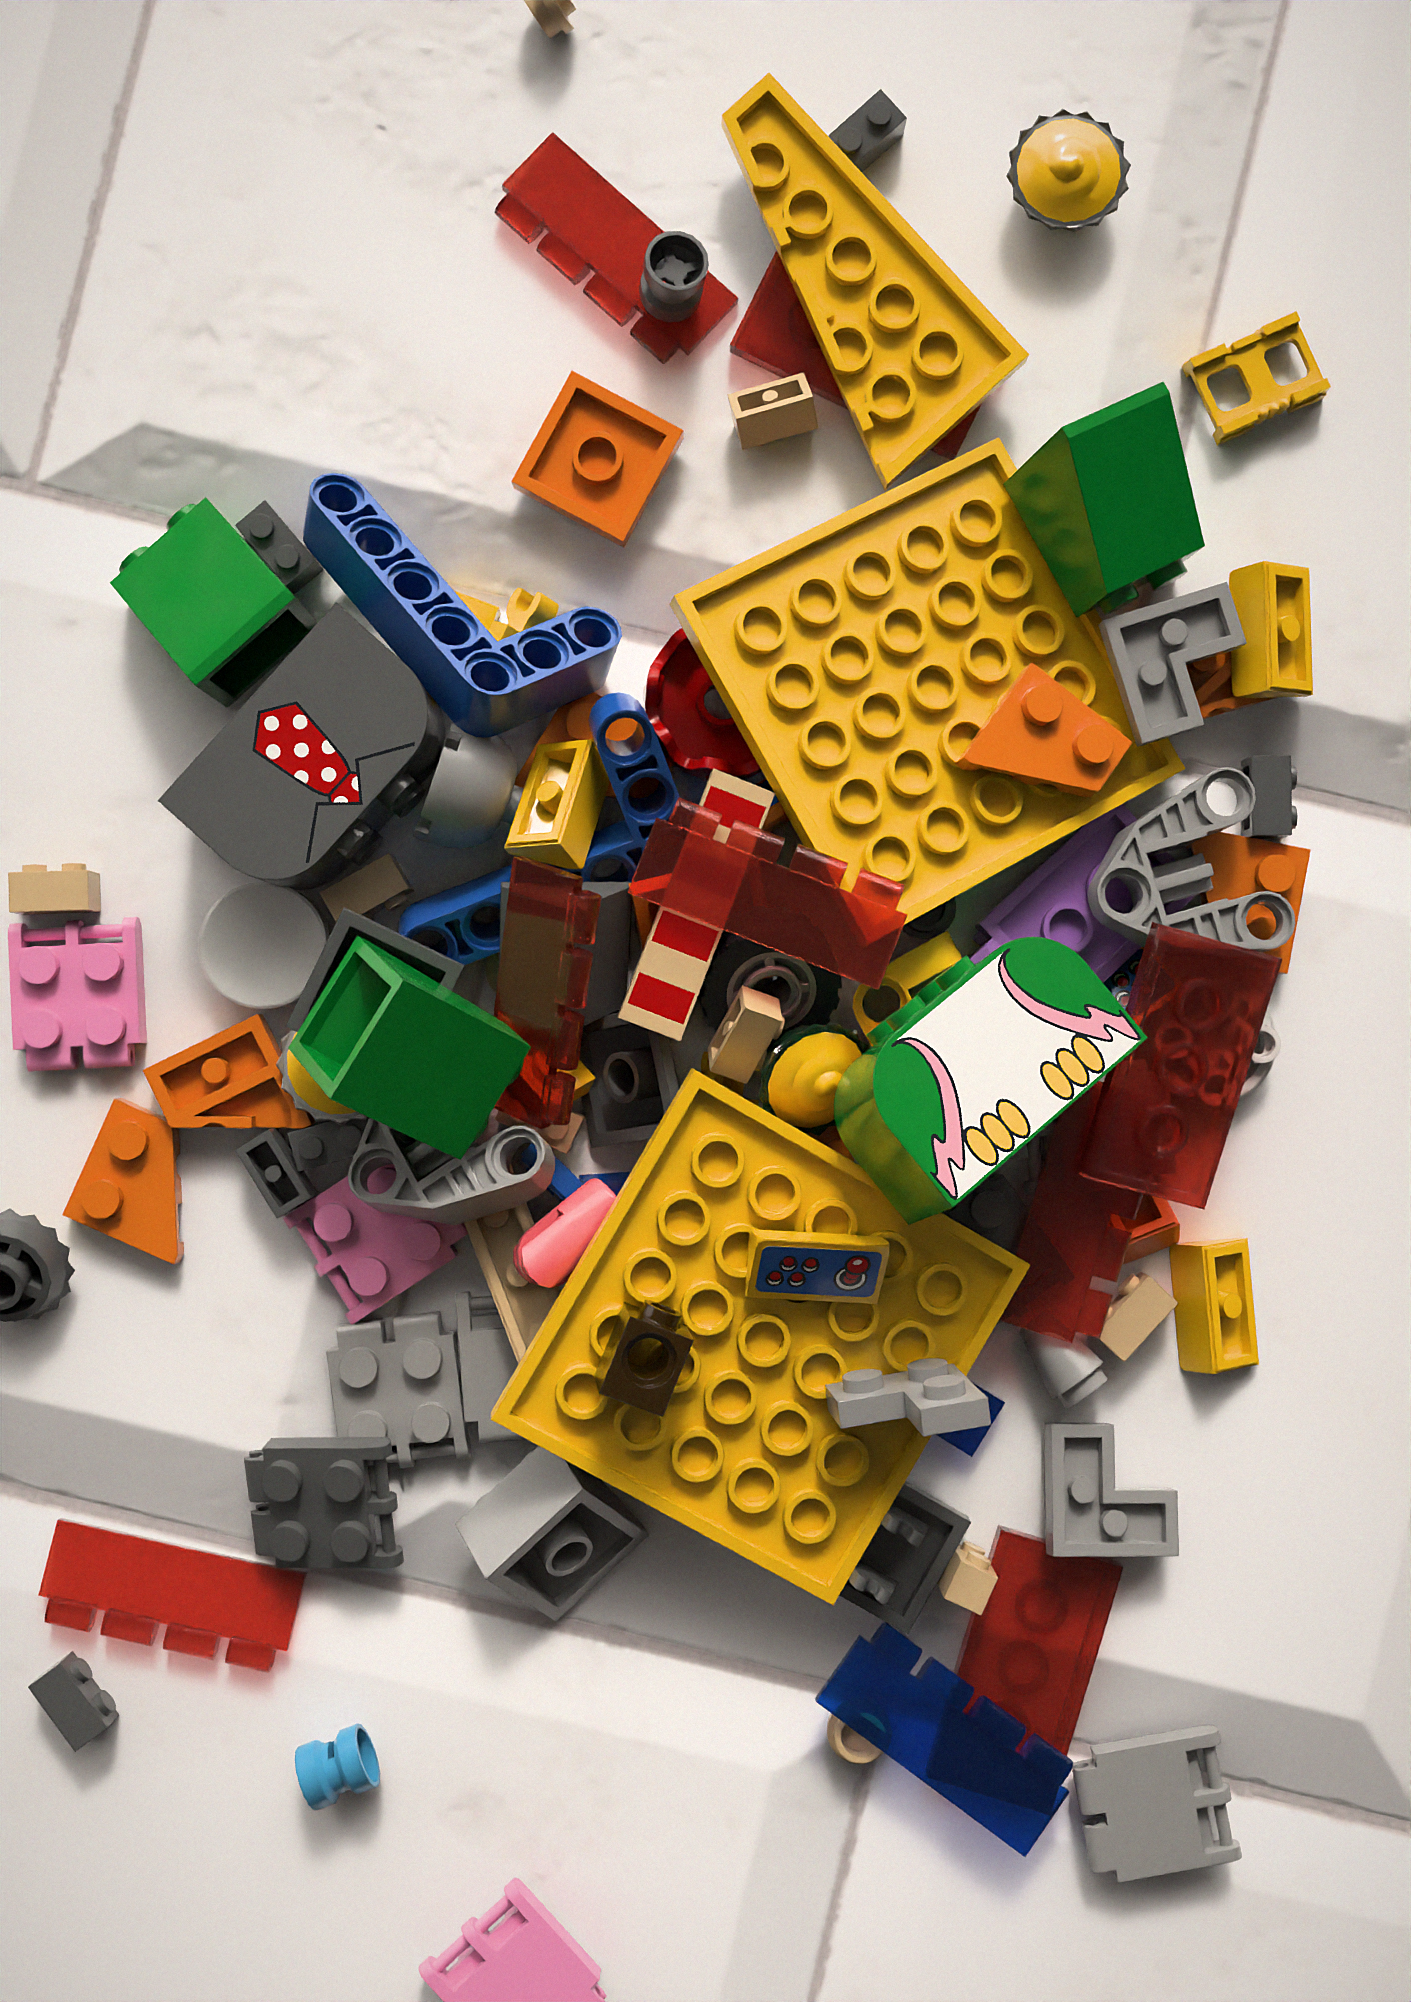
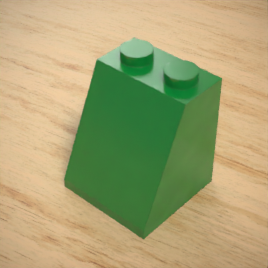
M1164 381L1062 426L1003 484L1076 618L1098 607H1101L1105 615H1109L1137 599L1140 595L1136 588L1148 582L1153 591L1171 584L1188 572L1183 562L1205 547L1172 400Z
M205 497L197 505L189 504L178 510L167 523L166 529L168 531L150 547L142 546L132 551L121 562L119 566L120 573L109 583L190 681L200 690L228 708L287 656L318 621Z
M357 935L288 1049L329 1099L461 1160L471 1143L477 1140L484 1132L489 1120V1114L506 1087L512 1084L519 1076L524 1064V1058L531 1049V1046L506 1023Z

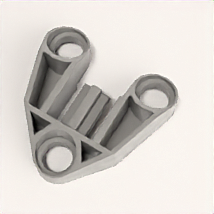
M1231 767L1217 768L1189 784L1118 832L1089 885L1088 903L1094 917L1104 926L1155 955L1241 956L1259 954L1285 944L1292 936L1296 922L1290 903L1280 894L1271 891L1256 892L1229 901L1227 898L1166 916L1163 904L1213 889L1210 878L1214 875L1211 863H1205L1203 853L1152 868L1148 857L1185 847L1203 837L1221 832L1246 819L1252 812L1256 800L1255 788L1249 777L1242 771ZM1212 782L1225 783L1236 794L1237 805L1231 816L1216 814L1208 805L1206 794ZM1118 878L1127 886L1133 904L1130 913L1122 914L1109 907L1105 898V890L1111 879ZM1259 904L1267 907L1275 917V932L1268 940L1256 938L1247 928L1246 916L1253 905Z
M369 1118L349 1167L348 1182L351 1191L358 1199L378 1211L457 1225L520 1206L540 1195L552 1181L555 1171V1157L550 1145L535 1130L526 1126H512L502 1130L481 1145L478 1144L477 1140L473 1141L462 1159L459 1160ZM524 1143L534 1144L537 1149V1160L534 1166L524 1174H510L511 1160L518 1147ZM394 1164L396 1179L392 1187L381 1194H370L367 1187L369 1175L381 1166Z

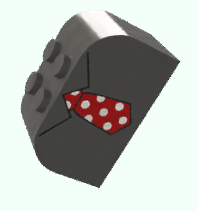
M336 602L158 799V802L225 862L239 872L273 885L290 887L295 890L316 888L335 879L352 861L357 865L364 863L382 843L383 836L378 832L394 814L403 818L422 799L426 789L421 784L437 766L444 747L445 726L442 713L435 700L427 692L413 671Z

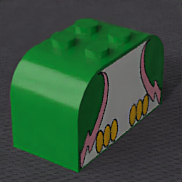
M1043 937L1018 938L1001 945L976 964L965 955L916 993L913 999L898 1011L893 1012L865 1035L873 1046L847 1068L836 1089L834 1098L836 1127L844 1145L907 1224L910 1225L957 1205L1148 1037L1089 965L1075 951L1060 942Z

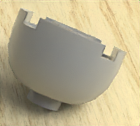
M452 722L450 731L461 734V738L459 741L448 737L446 739L420 815L421 818L430 820L431 824L418 820L413 837L439 846L462 849L476 847L491 839L501 821L512 825L524 788L514 785L517 762L510 746L499 735L488 738L475 737L465 733Z

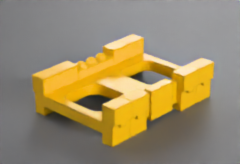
M1297 311L1263 325L1253 334L1231 343L1228 348L1223 343L1193 356L1181 366L1186 378L1192 377L1213 423L1215 432L1212 436L1217 446L1252 431L1255 423L1261 424L1265 419H1272L1275 414L1281 415L1285 410L1288 414L1322 400L1327 395L1326 392L1331 388L1327 378H1323L1300 328V317ZM1290 342L1297 347L1307 369V375L1291 384L1280 386L1274 381L1264 354L1267 350ZM1227 368H1235L1242 377L1250 399L1248 403L1230 411H1221L1217 407L1207 385V378Z

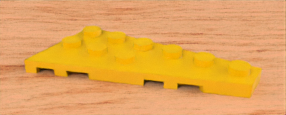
M767 73L722 114L721 127L884 490H886L1026 363L1029 353L770 73Z

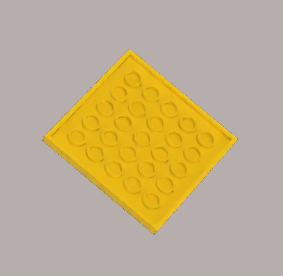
M999 437L674 595L669 604L861 948L1185 769L1169 738L1140 747L1136 746L1098 626L1102 619L1096 609L1076 618L1003 485L1017 471V468ZM1032 662L1133 742L1099 792L1089 798L1061 792L1050 784L1033 786L1012 781V775L981 768L971 772L963 770L955 764L1021 671Z
M691 1068L490 1413L491 1420L816 1597L834 1605L932 1435L923 1437L908 1418L841 1429L828 1411L825 1385L843 1382L842 1376L844 1374L860 1369H877L882 1371V1375L908 1371L907 1365L909 1363L927 1358H940L946 1360L947 1364L953 1363L967 1376L1028 1271L1030 1264L942 1212L908 1225L861 1165ZM750 1229L881 1236L890 1244L878 1304L746 1297L745 1286ZM645 1300H651L678 1311L683 1315L680 1323L687 1326L694 1339L663 1417L599 1394L594 1375L624 1302L642 1308ZM652 1338L639 1340L631 1347L628 1360L639 1366L650 1365L660 1357L663 1351V1343Z

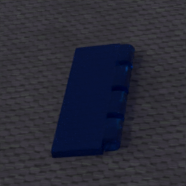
M883 1622L869 1641L859 1635L819 1691L815 1701L1022 1856L1026 1857L1070 1793L1062 1784L1072 1770L1073 1760L1036 1733L1027 1739L1019 1752L1016 1751V1747L1025 1735L1026 1726L985 1695H981L966 1714L963 1709L972 1698L974 1687L932 1656L924 1662L915 1676L911 1673V1670L918 1662L922 1654V1648L887 1622Z

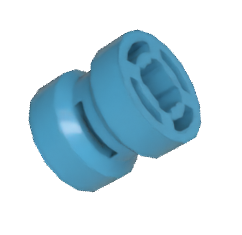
M357 1723L339 1730L335 1741L324 1743L320 1740H314L298 1746L295 1751V1768L298 1782L304 1798L313 1810H320L336 1804L340 1794L348 1790L361 1794L378 1787L380 1784V1768L376 1751L367 1730L362 1724Z

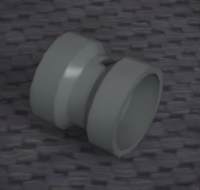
M666 231L657 235L648 244L643 262L639 295L645 310L656 319L665 322H680L691 317L698 309L709 261L708 253L703 244L693 235L682 231Z

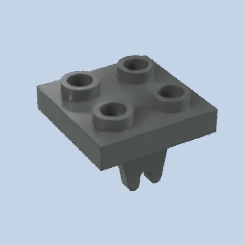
M905 1481L839 1596L902 1632L909 1634L970 1526L971 1521L969 1517Z

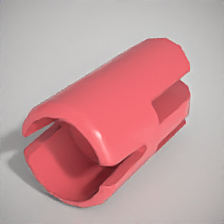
M590 1179L520 1237L518 1244L513 1249V1264L517 1273L527 1282L547 1288H554L566 1283L617 1197L615 1193L601 1180Z

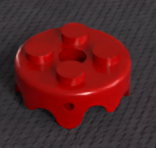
M681 628L670 637L650 665L643 689V708L654 727L663 754L678 769L690 776L708 781L713 769L741 780L751 778L762 772L733 718L718 719L707 711L704 704V696L716 688L683 628Z

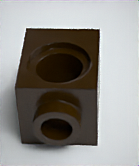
M645 1300L642 1308L624 1302L594 1375L599 1394L663 1417L694 1341L687 1326L680 1323L683 1315L666 1305L651 1300ZM652 1338L663 1343V1351L660 1357L650 1365L639 1366L628 1360L631 1347L639 1340Z

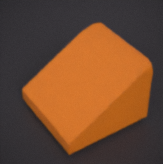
M1154 1174V1187L1111 1189L1093 1194L1115 1253L1122 1265L1179 1242L1180 1224Z

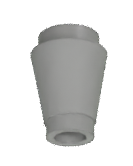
M1049 1309L1039 1314L1017 1331L1025 1341L1024 1344L1051 1399L1058 1397L1066 1409L1085 1399L1108 1380L1099 1367L1103 1364V1361L1063 1323L1055 1319Z

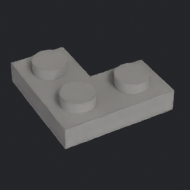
M1227 582L1103 620L1098 625L1136 746L1140 747L1198 729L1204 725L1186 665L1239 649L1247 643Z
M940 1358L916 1360L907 1365L908 1371L882 1375V1371L877 1369L855 1370L842 1376L843 1382L825 1385L828 1411L841 1429L908 1418L924 1437L991 1425L988 1397L953 1363L947 1364L946 1360Z
M1045 1423L1046 1554L1053 1557L1179 1556L1178 1490L1171 1488H1115L1113 1424Z

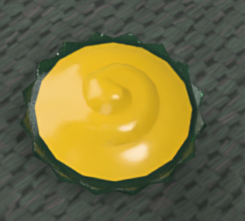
M838 1022L828 1025H802L786 1032L771 1046L763 1062L760 1077L761 1087L758 1093V1097L763 1103V1109L804 1133L810 1132L820 1136L829 1126H836L834 1098L842 1075L857 1058L870 1048V1045L859 1039L857 1030L844 1029Z

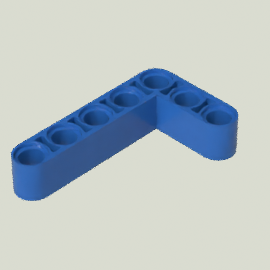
M339 473L322 474L313 480L309 489L303 528V542L307 549L400 660L413 671L447 716L462 731L475 737L488 738L497 736L591 694L604 686L622 637L621 626L611 614L595 607L576 608L497 641L360 482L355 478Z
M621 692L611 693L597 700L590 711L588 720L590 732L625 820L594 831L582 869H567L527 858L411 904L403 911L399 918L398 933L412 939L421 931H437L443 935L441 941L426 947L467 965L499 952L500 917L489 923L477 922L471 917L475 911L482 907L492 906L500 909L501 882L633 883L672 873L689 831L690 823L654 727L639 700L630 694ZM630 718L638 722L632 736L625 740L614 741L605 737L608 727L617 719ZM645 777L659 780L657 789L648 797L635 798L629 795L631 786L637 780ZM675 835L680 837L679 844L669 853L658 854L651 851L653 844L662 836ZM611 858L621 862L619 869L610 876L599 877L591 873L594 866L604 859Z

